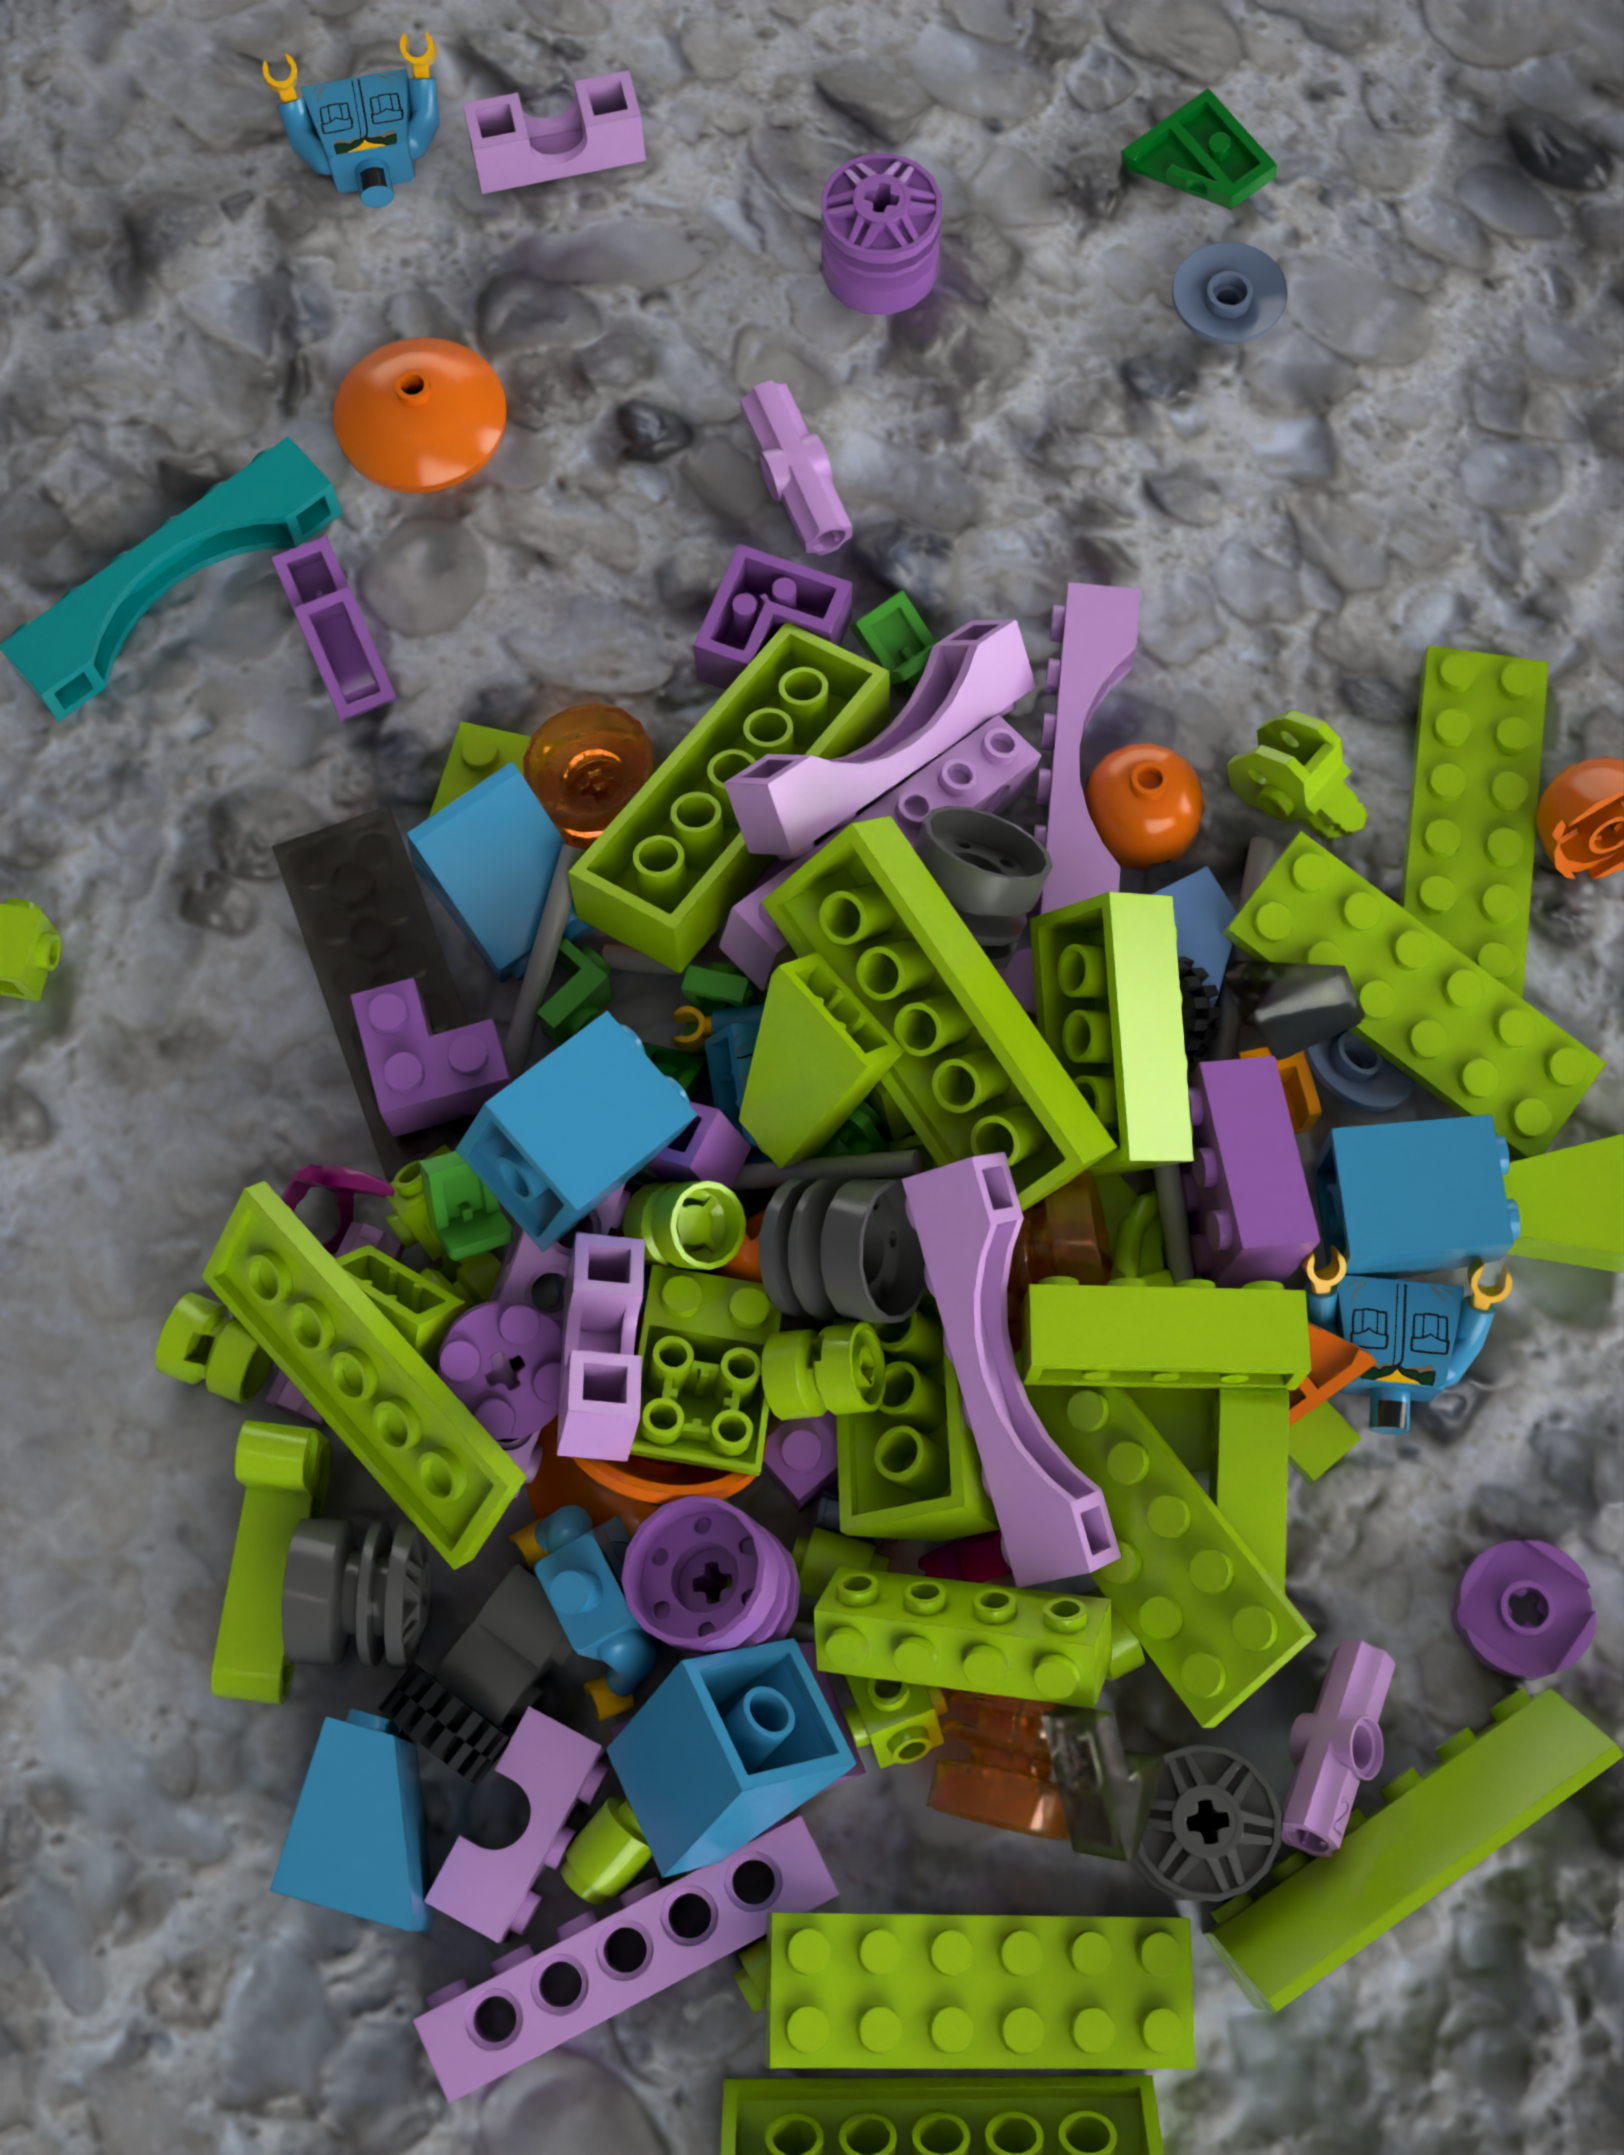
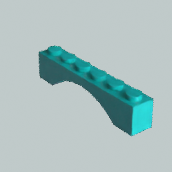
M287 436L274 447L260 451L249 465L227 481L213 485L202 499L180 515L166 519L157 528L155 533L133 549L121 552L115 556L108 567L86 583L68 590L57 604L39 617L18 626L10 638L0 644V649L16 674L59 723L107 687L114 661L129 632L147 609L169 589L200 569L235 555L265 549L298 547L342 515L333 485L291 438Z

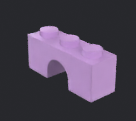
M627 70L574 81L575 100L573 104L562 114L551 118H536L526 114L522 110L518 93L463 103L471 149L482 194L646 161L641 113L630 71Z
M578 1232L575 1234L565 1278L557 1456L628 1461L640 1420L642 1356L634 1355L637 1320L643 1299L645 1239Z
M528 1706L495 1768V1771L515 1781L525 1791L530 1803V1820L527 1829L514 1844L497 1850H491L468 1837L459 1835L424 1902L497 1943H507L512 1932L523 1936L541 1905L543 1897L536 1894L534 1890L546 1867L549 1866L556 1871L559 1869L566 1858L567 1848L577 1835V1831L568 1827L581 1801L590 1806L594 1803L609 1775L611 1767L602 1763L607 1753L606 1748Z

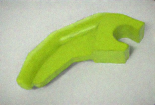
M1156 1190L1138 1196L1119 1222L1111 1280L1139 1278L1145 1280L1148 1287H1174L1170 1269L1164 1270L1161 1247L1164 1240Z

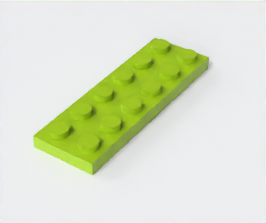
M1428 645L1422 658L1399 905L1515 994L1523 998L1536 836V809L1539 796L1549 662Z
M1302 831L1293 837L1222 933L1223 936L1461 1117L1493 1115L1496 1135H1503L1505 1137L1509 1153L1518 1160L1541 1155L1546 1151L1607 1064Z
M262 1181L244 1188L201 1275L202 1279L454 1570L460 1568L475 1558L527 1476L267 1182Z
M1021 1348L1014 1355V1360L1020 1379L1022 1381ZM1023 1385L1031 1406L1050 1438L1077 1469L1102 1489L1121 1558L1089 1573L1107 1599H1111L1112 1606L1201 1727L1215 1728L1317 1636L1123 1387Z
M767 1913L765 2067L866 2069H1196L1191 1919L1186 1917Z

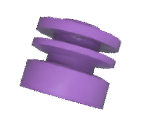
M870 153L847 161L831 174L822 191V276L830 293L846 307L865 314L891 315L912 308L929 294L938 276L942 194L934 177L916 161L897 154Z
M687 1496L664 1504L640 1524L628 1545L621 1578L627 1607L643 1630L692 1658L784 1640L798 1613L801 1584L794 1558L775 1535L757 1524L754 1519L742 1510L717 1497ZM728 1578L732 1580L731 1588H726ZM717 1592H721L720 1602L715 1600V1595Z

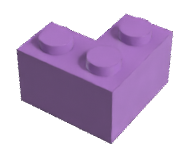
M738 544L693 645L697 680L727 690L785 622L796 625L840 647L852 619V582Z
M414 977L350 995L379 1111L393 1137L478 1114L485 1102L512 1083L503 1045L493 1019L433 1035L427 1008Z

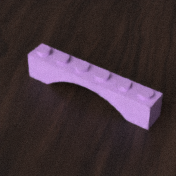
M1068 582L1064 606L1053 605L1049 641L1060 642L1059 659H1048L1045 695L1056 696L1055 714L1044 713L1040 750H1051L1050 769L1039 768L1036 790V805L1047 806L1045 825L1034 824L1033 837L1048 851L1053 867L1037 903L1031 912L1026 913L1027 919L1106 892H1119L1121 867L1103 844L1087 810L1080 782L1079 748L1092 715L1109 691L1131 670L1137 644L1141 589Z
M971 620L933 645L924 673L910 700L890 726L867 745L844 757L830 760L813 755L767 754L724 782L748 852L777 855L781 860L795 859L809 853L815 847L814 841L826 832L845 826L857 817L856 812L871 801L880 800L898 787L897 783L910 774L925 768L936 760L940 753L952 745L958 744L989 719L998 714L1003 716L1016 708L1015 701L1036 688L1017 620Z
M1005 1151L969 1157L902 1179L907 1197L905 1202L907 1218L917 1232L925 1261V1282L937 1303L944 1328V1349L956 1370L963 1395V1417L968 1428L974 1434L982 1462V1484L986 1494L993 1501L1002 1533V1555L1007 1565L1012 1569L1016 1587L1021 1588L1091 1573L1120 1559V1551L1102 1489L1077 1469L1050 1438L1028 1400L1015 1365L1008 1330L1007 1285L1013 1248L1024 1217Z

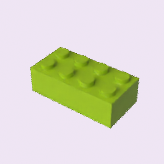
M1106 892L1030 918L1037 1029L1117 1145V1148L1078 1176H1114L1194 1161L1192 1145L1193 1126L1190 1120L1187 1083L1188 1062L1184 1045L1181 1008L1182 993L1179 983L1176 946L1177 929L1174 921L1173 896Z

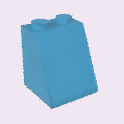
M510 762L406 834L412 866L500 984L512 975L518 981L524 979L562 844H566L513 762ZM574 901L572 902L562 939L565 937L572 944L578 942L595 929V927L576 917Z
M606 1011L485 1102L455 1151L544 1253L677 1139L697 1116V1113L689 1105V1098L682 1086L673 1078L664 1076L646 1056L644 1046L637 1034L628 1026L619 1024Z
M1493 1115L1331 1128L1312 1166L1326 1264L1328 1266L1331 1262L1330 1249L1334 1245L1345 1258L1347 1265L1345 1275L1395 1280L1468 1267L1471 1262L1477 1259H1482L1484 1264L1500 1261L1514 1245L1513 1239L1519 1238L1520 1215L1518 1206L1514 1199H1506L1503 1175H1507L1509 1171L1508 1145L1503 1135H1496Z
M795 1638L681 1660L606 1749L662 1878L720 1863L846 1774L857 1764Z
M351 1708L346 1722L325 1716L269 1891L406 1931H431L435 1920V1908L424 1902L432 1887L417 1745L399 1738L401 1728L391 1722V1720Z

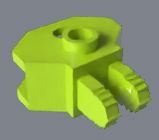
M1293 709L1266 720L1256 730L1258 746L1243 755L1241 753L1235 755L1227 764L1231 789L1246 804L1263 810L1269 816L1281 820L1285 825L1300 820L1311 832L1314 831L1316 833V837L1319 836L1321 841L1327 840V842L1365 829L1364 825L1369 816L1366 813L1367 808H1364L1363 802H1358L1357 795L1343 782L1351 773V770L1343 762L1342 740L1323 720Z

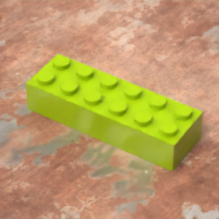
M785 622L568 871L576 917L681 974L728 917L731 908L742 900L777 857V855L748 852L724 782L767 754L813 755L830 760L844 757L870 743L890 720L889 670L796 625Z

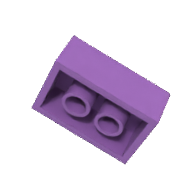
M1275 1056L1199 1062L1187 1081L1190 1120L1193 1126L1192 1145L1194 1161L1179 1163L1185 1208L1192 1234L1190 1241L1195 1274H1201L1202 1279L1214 1282L1216 1288L1242 1289L1245 1284L1255 1281H1275L1283 1284L1321 1240Z

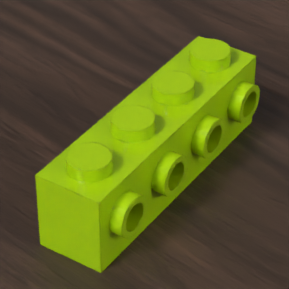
M1052 1276L1038 1281V1284H1029L1020 1305L1023 1385L1203 1389L1227 1387L1296 1390L1311 1372L1306 1291L1284 1290L1283 1284L1275 1281H1255L1245 1284L1242 1289L1216 1288L1214 1282L1204 1279L1184 1280L1176 1283L1174 1287H1148L1147 1282L1143 1279L1118 1278L1107 1282L1106 1286L1079 1285V1281L1075 1278Z
M838 1566L814 1608L817 1671L1095 1708L1112 1661L1111 1599Z

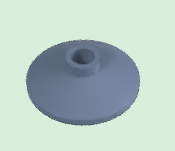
M1237 242L1212 243L1195 250L1178 267L1172 285L1173 305L1182 322L1190 330L1203 338L1227 344L1249 342L1268 333L1281 319L1288 297L1285 277L1276 262L1263 251ZM1226 301L1232 303L1233 305H1226L1221 302Z
M1315 1006L1305 1017L1301 1028V1040L1306 1061L1318 1080L1331 1093L1354 1107L1368 1111L1390 1110L1401 1104L1409 1096L1415 1081L1325 1012Z

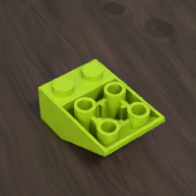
M652 1265L635 1355L642 1356L640 1420L630 1455L760 1476L769 1405L762 1385V1351L768 1337L772 1333L779 1332L782 1315L781 1312L775 1309L762 1283Z

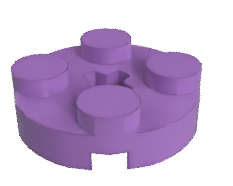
M508 1301L485 1302L462 1313L447 1328L441 1340L442 1345L437 1353V1364H435L434 1372L455 1396L464 1403L470 1413L494 1440L521 1438L540 1430L559 1413L563 1332L546 1314L525 1304ZM500 1351L508 1359L519 1356L522 1367L515 1372L518 1381L508 1388L501 1381L490 1385L485 1376L494 1369L490 1358Z
M1509 1541L1482 1551L1464 1568L1454 1592L1451 1622L1456 1632L1461 1635L1470 1653L1485 1667L1508 1678L1533 1681L1567 1669L1583 1656L1595 1633L1596 1610L1592 1611V1600L1587 1590L1590 1588L1587 1577L1580 1566L1569 1555L1557 1547L1542 1541ZM1528 1592L1537 1599L1533 1610L1541 1618L1537 1625L1527 1621L1519 1626L1511 1618L1513 1610L1508 1605L1510 1595L1519 1599Z

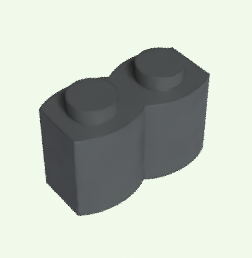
M516 1564L489 1597L474 1622L452 1647L433 1677L494 1725L506 1729L513 1720L520 1723L528 1706L536 1710L546 1694V1690L539 1686L546 1672L555 1662L562 1668L565 1667L576 1655V1651L572 1648L539 1579Z

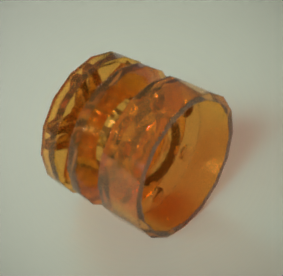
M601 703L571 706L549 717L532 735L523 757L524 779L566 844L588 850L659 768L652 743L640 721L622 708Z
M1083 1171L1070 1182L1044 1198L1045 1208L1035 1209L1033 1205L1022 1212L1024 1219L1013 1248L1007 1285L1008 1324L1020 1323L1021 1292H1024L1025 1295L1029 1284H1038V1281L1043 1278L1067 1276L1077 1279L1079 1285L1106 1286V1283L1111 1281L1112 1256L1097 1183L1092 1171Z
M952 1689L949 1705L960 1711L978 1716L976 1724L945 1720L943 1734L970 1746L971 1751L969 1760L952 1758L936 1760L926 1807L973 1822L1069 1843L1071 1841L1080 1794L1050 1780L1053 1767L1084 1768L1088 1755L1058 1744L1059 1736L1090 1740L1095 1719L1071 1710L1060 1703Z

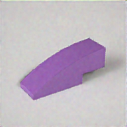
M328 536L271 557L340 721H346L396 701V694Z

